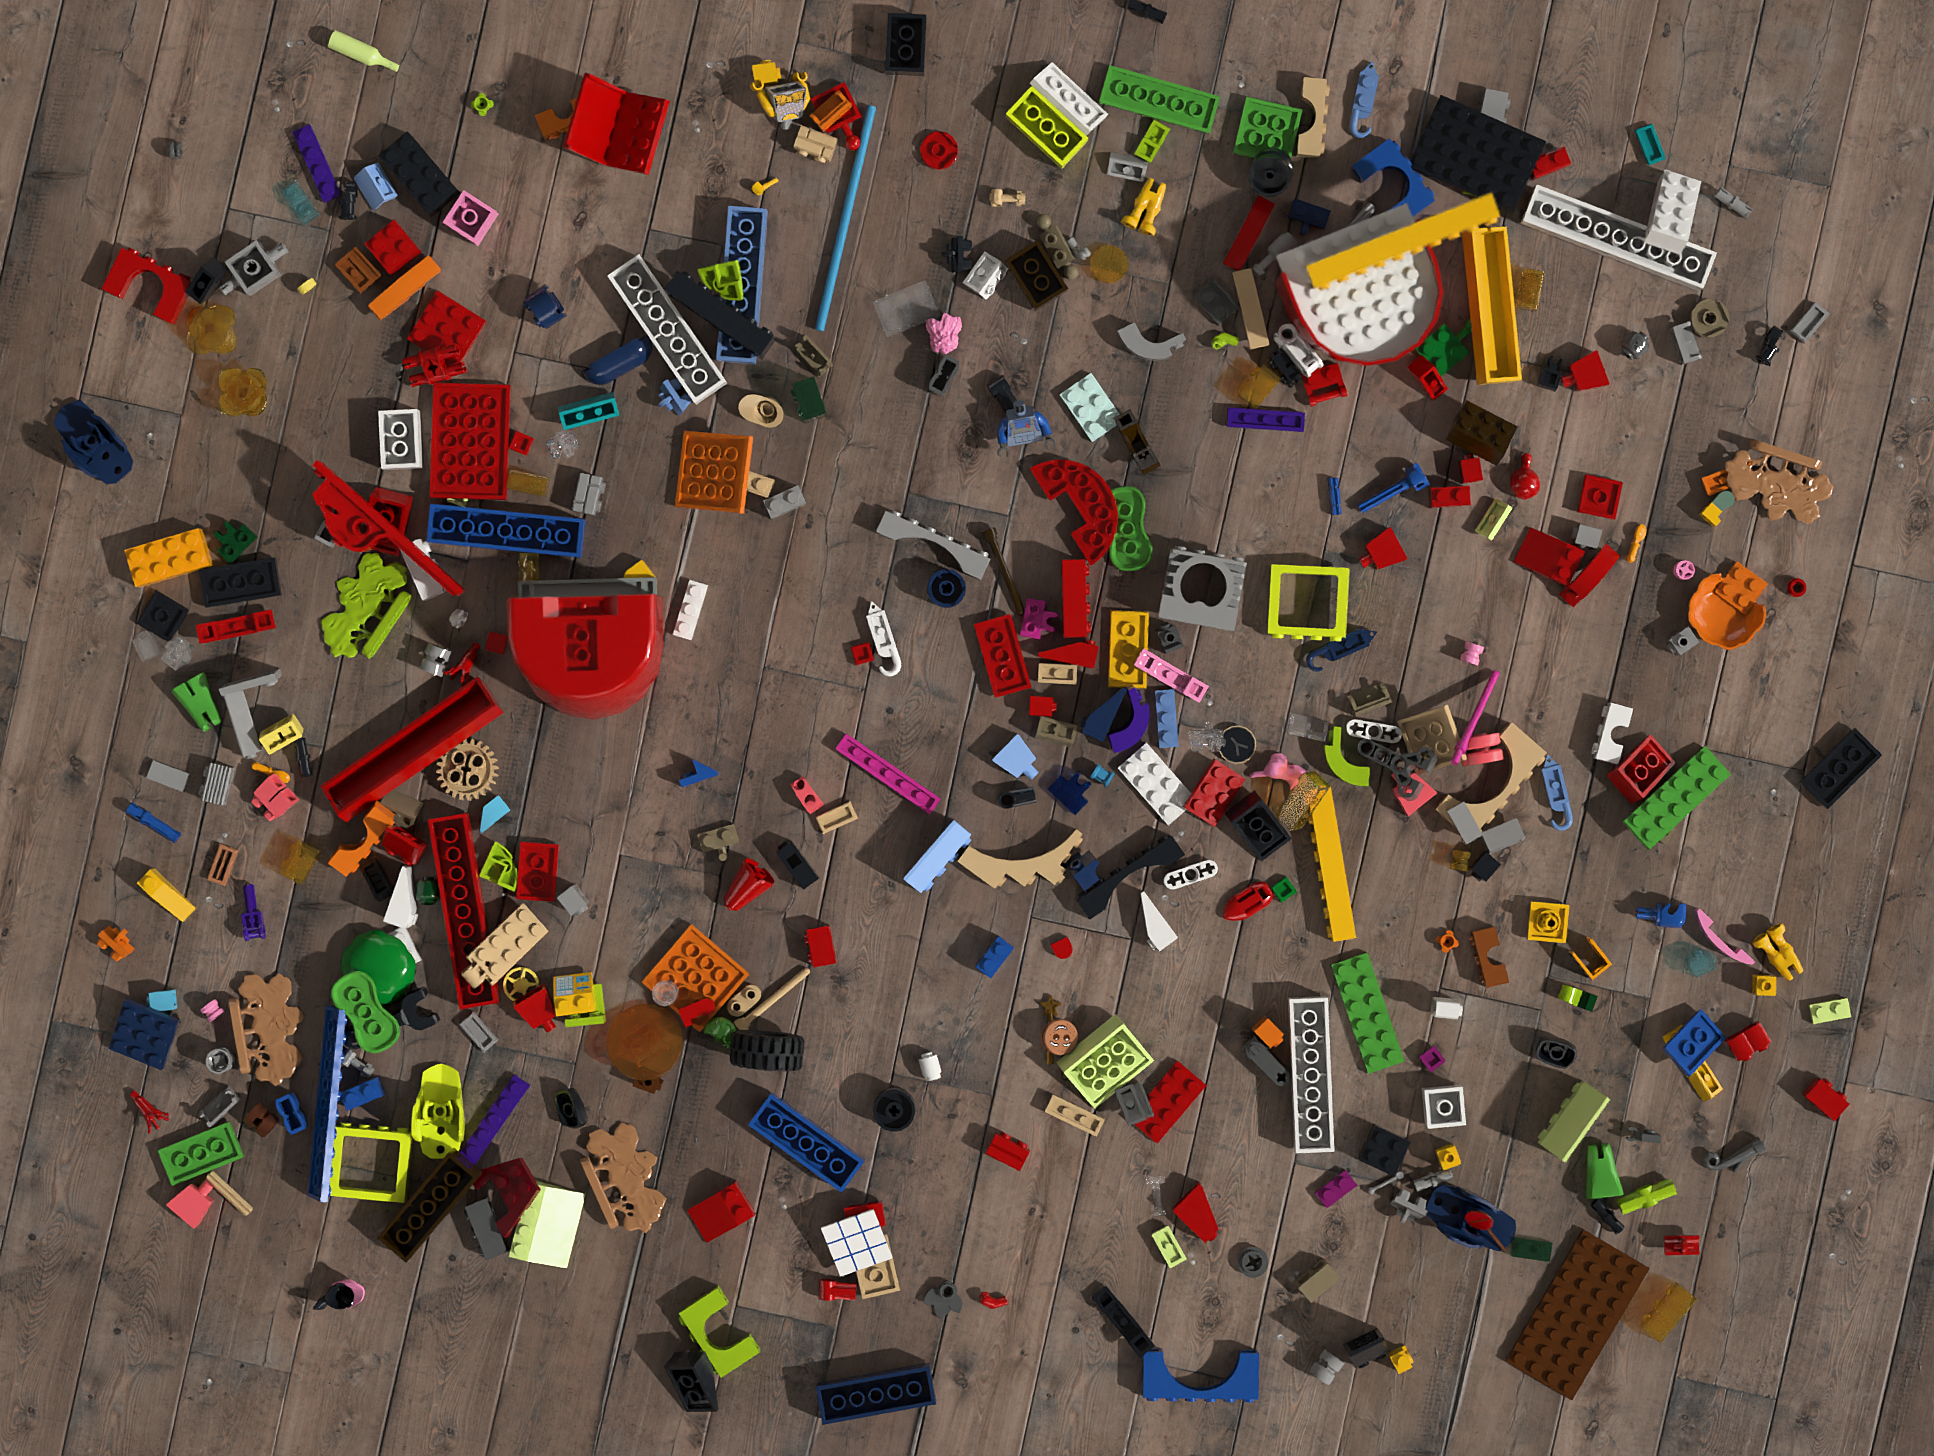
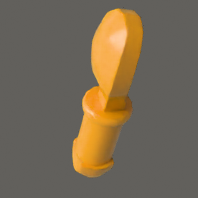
M1639 524L1635 530L1634 540L1631 542L1629 553L1626 556V560L1629 563L1635 561L1638 547H1640L1639 542L1646 536L1644 524Z
M259 762L251 764L252 769L267 774V776L276 773L284 783L290 781V776L285 771L272 770V767H267Z

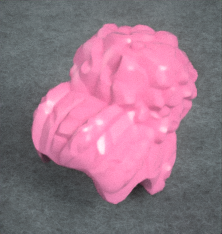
M944 313L940 321L933 318L926 320V331L930 334V345L934 352L948 354L957 348L958 333L962 327L960 317H952Z

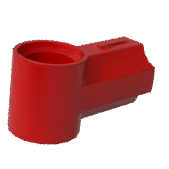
M820 1279L818 1299L824 1301H834L835 1299L856 1300L857 1283Z

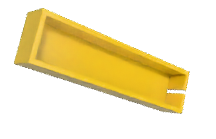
M1507 227L1479 228L1470 233L1464 231L1462 232L1477 385L1520 381L1522 376Z

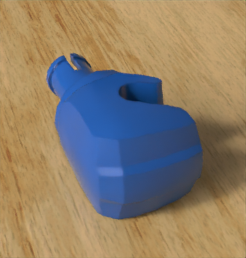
M1657 903L1654 908L1637 906L1636 912L1640 913L1636 914V919L1653 920L1655 926L1681 928L1686 920V904L1679 903L1673 915L1668 913L1671 903H1667L1663 907H1661V903Z

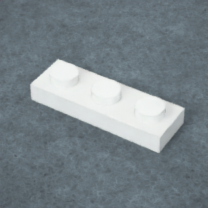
M689 580L673 635L692 640L708 585Z

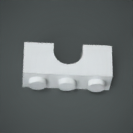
M1608 703L1607 706L1603 707L1601 715L1604 717L1603 723L1599 724L1597 729L1599 738L1592 748L1594 759L1619 764L1623 746L1612 741L1611 731L1616 726L1629 727L1633 708L1614 703Z

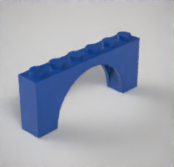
M1151 1349L1143 1356V1398H1147V1401H1158V1398H1166V1401H1177V1398H1183L1187 1402H1195L1196 1399H1204L1205 1402H1215L1216 1399H1223L1224 1402H1235V1399H1242V1402L1247 1403L1254 1402V1400H1259L1258 1350H1239L1234 1369L1223 1381L1210 1387L1198 1388L1185 1385L1173 1377L1164 1363L1163 1350Z

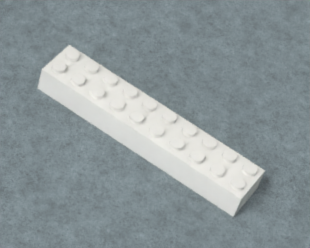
M1540 185L1533 187L1520 224L1697 291L1704 289L1717 252L1690 242L1686 244L1681 254L1644 243L1647 226Z

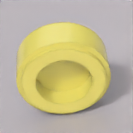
M311 278L299 286L297 290L303 295L316 286V282Z

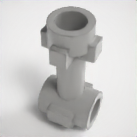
M348 1048L346 1051H343L344 1060L342 1064L347 1067L350 1064L362 1071L360 1075L369 1078L375 1070L372 1067L373 1065L370 1063L365 1065L356 1059L355 1056L357 1054Z

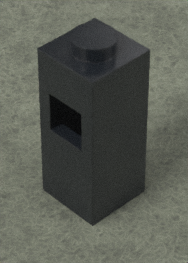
M786 840L778 846L779 851L776 852L803 890L819 879L817 873L793 841L788 843Z

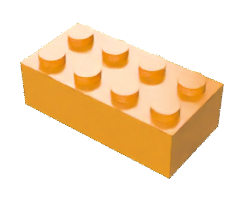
M200 528L124 550L134 585L139 588L213 566L203 529Z

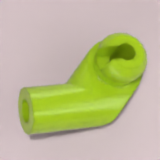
M1223 332L1212 339L1211 345L1216 350L1226 344L1237 347L1240 338Z

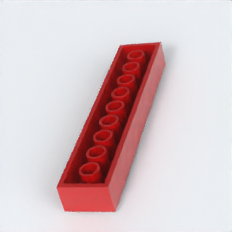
M469 813L428 819L459 1010L499 1003L500 996L497 982L491 986L485 978L479 986L473 988L461 975L462 971L472 964L466 956L489 935Z

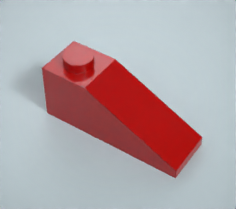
M1084 639V643L1078 642L1039 652L1037 657L1094 669L1099 646L1095 645V641Z

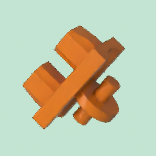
M108 926L98 934L100 938L97 945L102 949L110 946L114 950L110 955L117 962L135 949L128 943L130 940L125 936L128 933L126 929L120 932L117 928L113 929Z

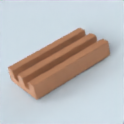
M220 843L207 880L226 886L239 850ZM224 849L226 851L216 878H213L222 850ZM230 852H233L229 864L227 866L225 875L223 877V880L221 881L220 878L222 876Z

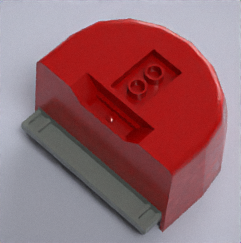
M657 577L518 581V598H507L508 640L514 663L537 697L564 715L594 720L621 714L646 695L658 676L664 647L663 597L657 595Z

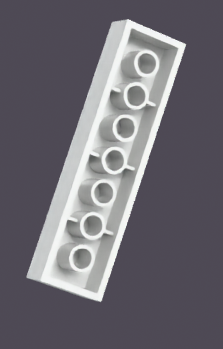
M639 254L608 275L612 284L696 405L727 384L718 368Z
M1328 997L1288 998L1294 1152H1334Z

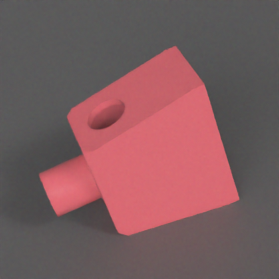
M1411 772V778L1424 785L1417 799L1407 801L1400 796L1398 792L1399 784L1392 788L1395 797L1407 816H1410L1437 794L1431 786L1414 772ZM1392 773L1391 776L1397 782L1394 773ZM1406 789L1405 792L1411 794L1412 790Z
M204 1180L199 1187L192 1183L168 1202L166 1206L194 1229L201 1223L213 1202V1199L208 1195L213 1186L207 1180Z

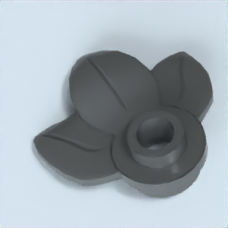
M945 1281L938 1288L930 1289L927 1292L924 1304L934 1305L937 1317L942 1318L950 1310L960 1313L962 1299L957 1295L956 1285L950 1281ZM946 1287H949L951 1289V1292L949 1294H946L944 1292V1289Z

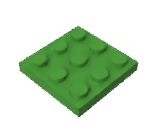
M1246 97L1233 154L1254 159L1263 149L1278 148L1285 151L1291 158L1302 109Z

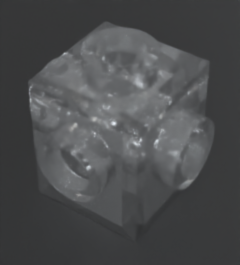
M564 430L553 434L554 437L545 442L553 460L560 457L568 459L574 456V451L580 448L573 430L566 433Z
M179 636L174 641L170 640L165 645L164 649L166 651L161 660L176 671L184 664L186 665L193 657L191 653L195 647Z

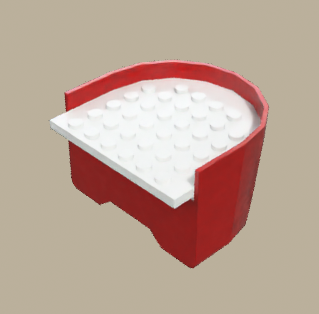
M1407 203L1276 256L1282 273L1275 281V286L1289 320L1306 342L1334 360L1360 366L1397 361L1420 346L1438 320L1443 287L1438 262L1430 245L1422 247L1423 251L1412 255L1411 252L1404 254V258L1399 261L1393 262L1392 259L1386 261V265L1381 268L1375 269L1374 266L1366 269L1367 273L1357 277L1356 274L1348 276L1349 280L1338 284L1337 281L1330 283L1331 287L1319 291V288L1314 289L1306 269L1307 265L1421 221L1420 218L1414 221Z

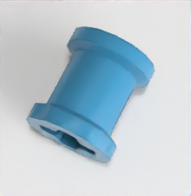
M1098 764L1090 778L1098 780L1104 784V787H1107L1115 773H1110Z

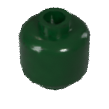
M426 876L423 877V880L416 883V899L421 905H435L440 900L438 881L434 880V877Z

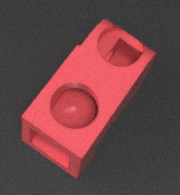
M803 776L790 784L809 814H812L824 805L823 801Z

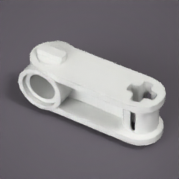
M1293 324L1282 325L1278 332L1274 334L1273 340L1283 349L1305 377L1309 378L1313 371L1323 367L1322 360ZM1282 333H1289L1291 338L1285 339L1282 336Z

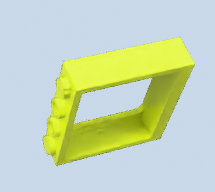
M1271 564L1268 634H1272V638H1284V635H1291V639H1303V636H1311L1310 640H1322V637H1330V641H1341V638H1346L1350 569ZM1281 574L1338 577L1336 626L1334 629L1279 626Z
M340 1122V1125H336L337 1135L333 1142L335 1155L331 1163L333 1175L330 1178L329 1184L331 1187L330 1196L405 1203L408 1197L413 1137L409 1129L397 1128V1130H390L389 1126H378L377 1129L370 1128L371 1125L359 1124V1127L351 1126L352 1123ZM345 1136L397 1140L400 1142L396 1192L339 1186L343 1138Z

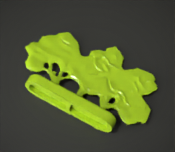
M366 553L358 565V579L348 576L336 581L338 590L341 591L339 595L340 604L345 606V611L342 613H331L321 620L325 643L331 647L330 653L334 657L345 655L348 658L355 657L358 653L357 642L364 638L368 640L362 649V654L368 659L374 656L411 600L412 596L406 591L400 592L395 599L393 598V591L407 583L406 567L398 562L384 567L378 553ZM384 589L389 591L388 595L384 592ZM382 601L391 602L392 604L385 615L379 614ZM371 616H375L380 620L373 633L366 631L365 627L367 619ZM358 630L363 632L362 635L358 634L359 637L351 636L352 631ZM352 639L356 640L354 643L350 642Z

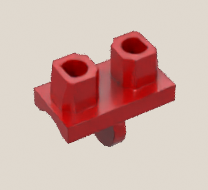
M1664 1235V1255H1700L1699 1235Z

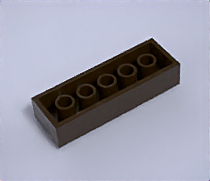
M453 1148L377 1239L407 1263L483 1172L458 1150Z

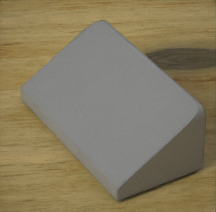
M1111 152L1106 175L1144 183L1148 161L1138 157Z

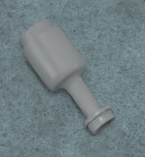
M1288 232L1281 234L1268 247L1269 255L1258 265L1255 263L1252 269L1257 275L1261 276L1265 273L1263 270L1271 262L1277 260V255L1294 249L1297 241Z

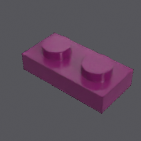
M1344 1170L1315 1193L1325 1207L1328 1208L1354 1189L1357 1184L1348 1172Z

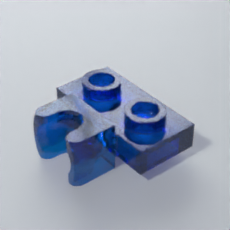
M1079 771L1069 781L1060 775L1048 788L1074 815L1088 803L1089 800L1082 794L1091 786L1090 781L1083 785L1078 783L1077 779L1081 775Z

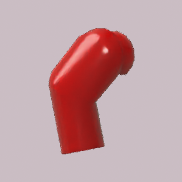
M982 1292L979 1295L980 1303L990 1309L1008 1305L1005 1295L995 1299L990 1297L988 1292Z

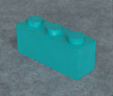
M614 392L558 406L563 430L620 416Z

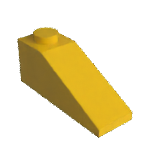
M155 868L150 869L137 882L148 895L182 922L196 909Z

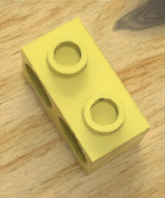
M294 713L260 731L259 741L270 755L302 737L304 728Z

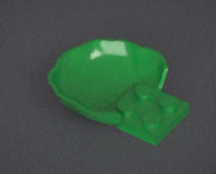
M376 929L359 934L342 953L340 961L342 976L353 971L366 973L375 984L380 1004H394L402 1000L407 989L415 979V959L408 952L405 944L397 937L388 935Z

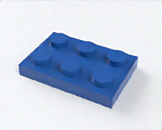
M1700 1009L1662 1049L1685 1076L1689 1077L1726 1037L1704 1011Z

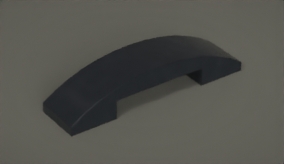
M1107 1286L1092 1297L1094 1302L1106 1314L1140 1358L1155 1346L1145 1331Z

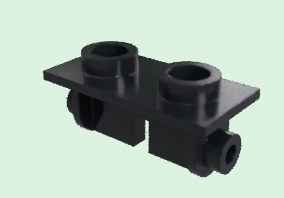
M1278 348L1273 352L1274 357L1271 354L1267 357L1269 359V366L1274 371L1277 370L1281 376L1279 378L1285 386L1289 385L1292 387L1294 385L1293 381L1297 383L1302 379L1301 373L1294 364L1288 368L1285 366L1291 360L1283 350L1280 351Z

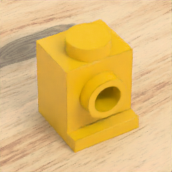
M1405 1345L1388 1353L1398 1374L1412 1368L1411 1363H1413V1359Z

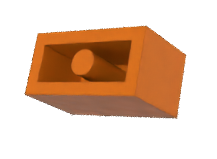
M1266 1016L1251 1028L1270 1048L1272 1046L1277 1047L1283 1041L1282 1036L1284 1034Z

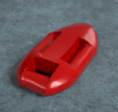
M1256 882L1233 895L1224 908L1223 918L1230 921L1244 920L1268 906L1273 899V892L1266 882ZM1260 888L1262 889V891L1264 892V894H1265V896H1266V898H1264V899L1261 897V895H1260L1259 892H1258V889H1260Z

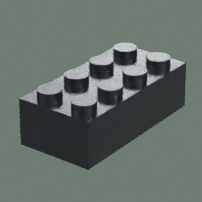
M408 131L378 155L430 217H433L460 194L458 189Z

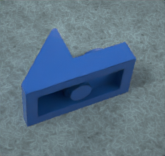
M692 759L697 774L694 775L693 772L682 775L683 779L679 780L681 787H685L717 776L719 773L717 770Z

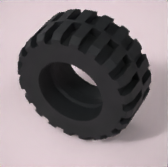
M736 1030L731 1035L729 1061L733 1066L747 1069L799 1071L803 1066L805 1041L802 1036L791 1033Z

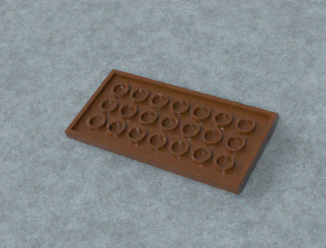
M1582 1229L1505 1361L1563 1396L1573 1400L1650 1268Z

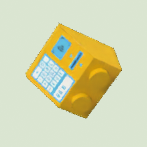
M592 972L553 977L556 1016L594 1012L597 1010Z

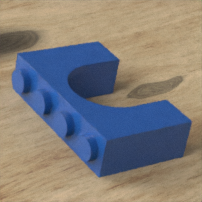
M1389 138L1353 164L1351 170L1361 183L1383 169H1394L1400 172L1407 182V194L1401 202L1391 209L1407 203L1412 217H1414L1435 201L1433 198L1435 195L1429 187L1426 188L1424 186L1422 176L1417 171L1414 172L1410 167L1412 166L1410 160L1406 156L1403 157L1399 152L1401 149L1397 142L1391 141Z

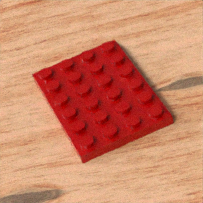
M433 383L430 498L507 500L511 385Z

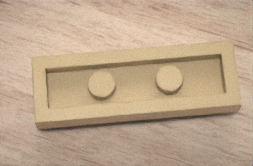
M1054 1094L1045 1109L1046 1113L1096 1137L1105 1121L1104 1118Z

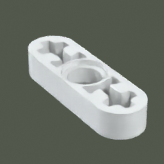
M1356 719L1350 720L1346 724V732L1353 737L1396 743L1402 736L1401 730L1396 726ZM1355 722L1358 727L1364 728L1363 724H1367L1365 736L1361 735L1363 731H1356L1354 734L1353 730L1350 729V725H1354ZM1371 726H1376L1379 729V734L1376 737H1371L1368 733V729ZM1382 727H1386L1385 732H1391L1392 729H1395V733L1398 736L1390 740V736L1384 735V739H1381Z
M1205 860L1169 872L1164 877V884L1169 889H1177L1213 877L1218 871L1217 864L1212 860ZM1207 863L1210 866H1214L1211 874L1205 871L1202 872L1203 877L1199 878L1200 874L1196 866L1200 865V869L1206 868ZM1188 869L1195 870V879L1188 880L1185 877V872ZM1178 872H1182V878L1185 883L1181 884V880L1176 881L1175 886L1167 883L1170 879L1169 876L1173 875L1174 878L1180 877Z

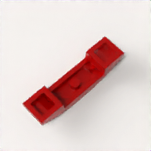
M1258 195L1223 262L1224 265L1236 271H1241L1275 206L1274 203Z
M272 609L196 625L199 644L245 636L276 628Z

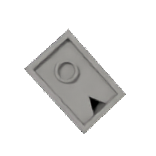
M280 668L226 683L219 688L220 695L224 697L242 757H245V759L256 757V753L262 751L243 690L263 684L264 687L275 685L282 676Z

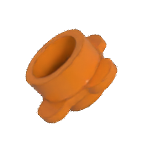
M1447 930L1444 935L1437 936L1436 942L1441 945V950L1444 953H1448L1449 949L1459 945V941L1455 939L1451 930Z

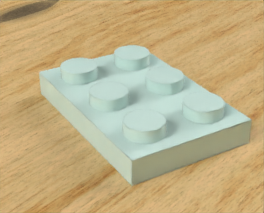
M1092 373L1060 394V397L1091 442L1117 426L1114 417L1120 414Z

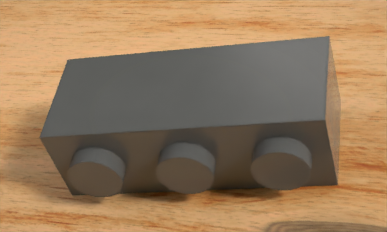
M489 1196L467 1204L464 1215L467 1221H471L473 1226L471 1232L474 1239H478L480 1244L478 1250L481 1257L489 1260L508 1252L510 1249L506 1238H503L495 1224L498 1218Z

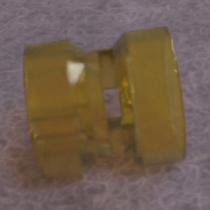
M1452 850L1453 862L1450 863V869L1469 871L1468 860L1471 858L1472 852Z

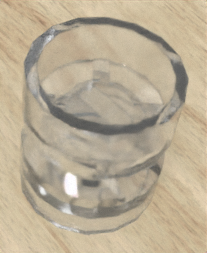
M668 979L658 982L652 991L654 1001L661 1006H669L675 1002L679 995L677 984Z

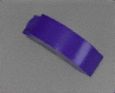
M1134 685L1126 687L1131 705L1130 719L1123 727L1107 732L1111 750L1114 753L1126 750L1137 743L1148 726V703L1146 701L1140 702L1142 700L1141 692Z

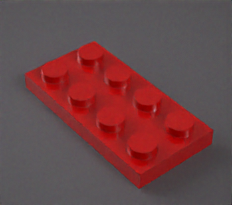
M1011 614L974 624L994 697L997 698L1032 688Z
M1177 1060L1147 1095L1154 1117H1148L1146 1120L1134 1125L1158 1144L1207 1085Z

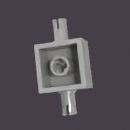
M254 241L225 261L232 272V277L219 284L220 289L227 295L233 289L240 286L246 294L252 296L282 275L275 265V261L288 253L289 250L281 242L268 252L260 242ZM252 265L257 266L255 272L251 271Z

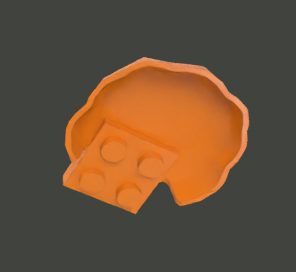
M1736 561L1724 578L1721 577V573L1709 575L1700 582L1697 591L1689 602V622L1697 630L1699 636L1711 645L1732 650L1748 644L1755 633L1765 624V606L1757 604L1756 600L1768 583Z

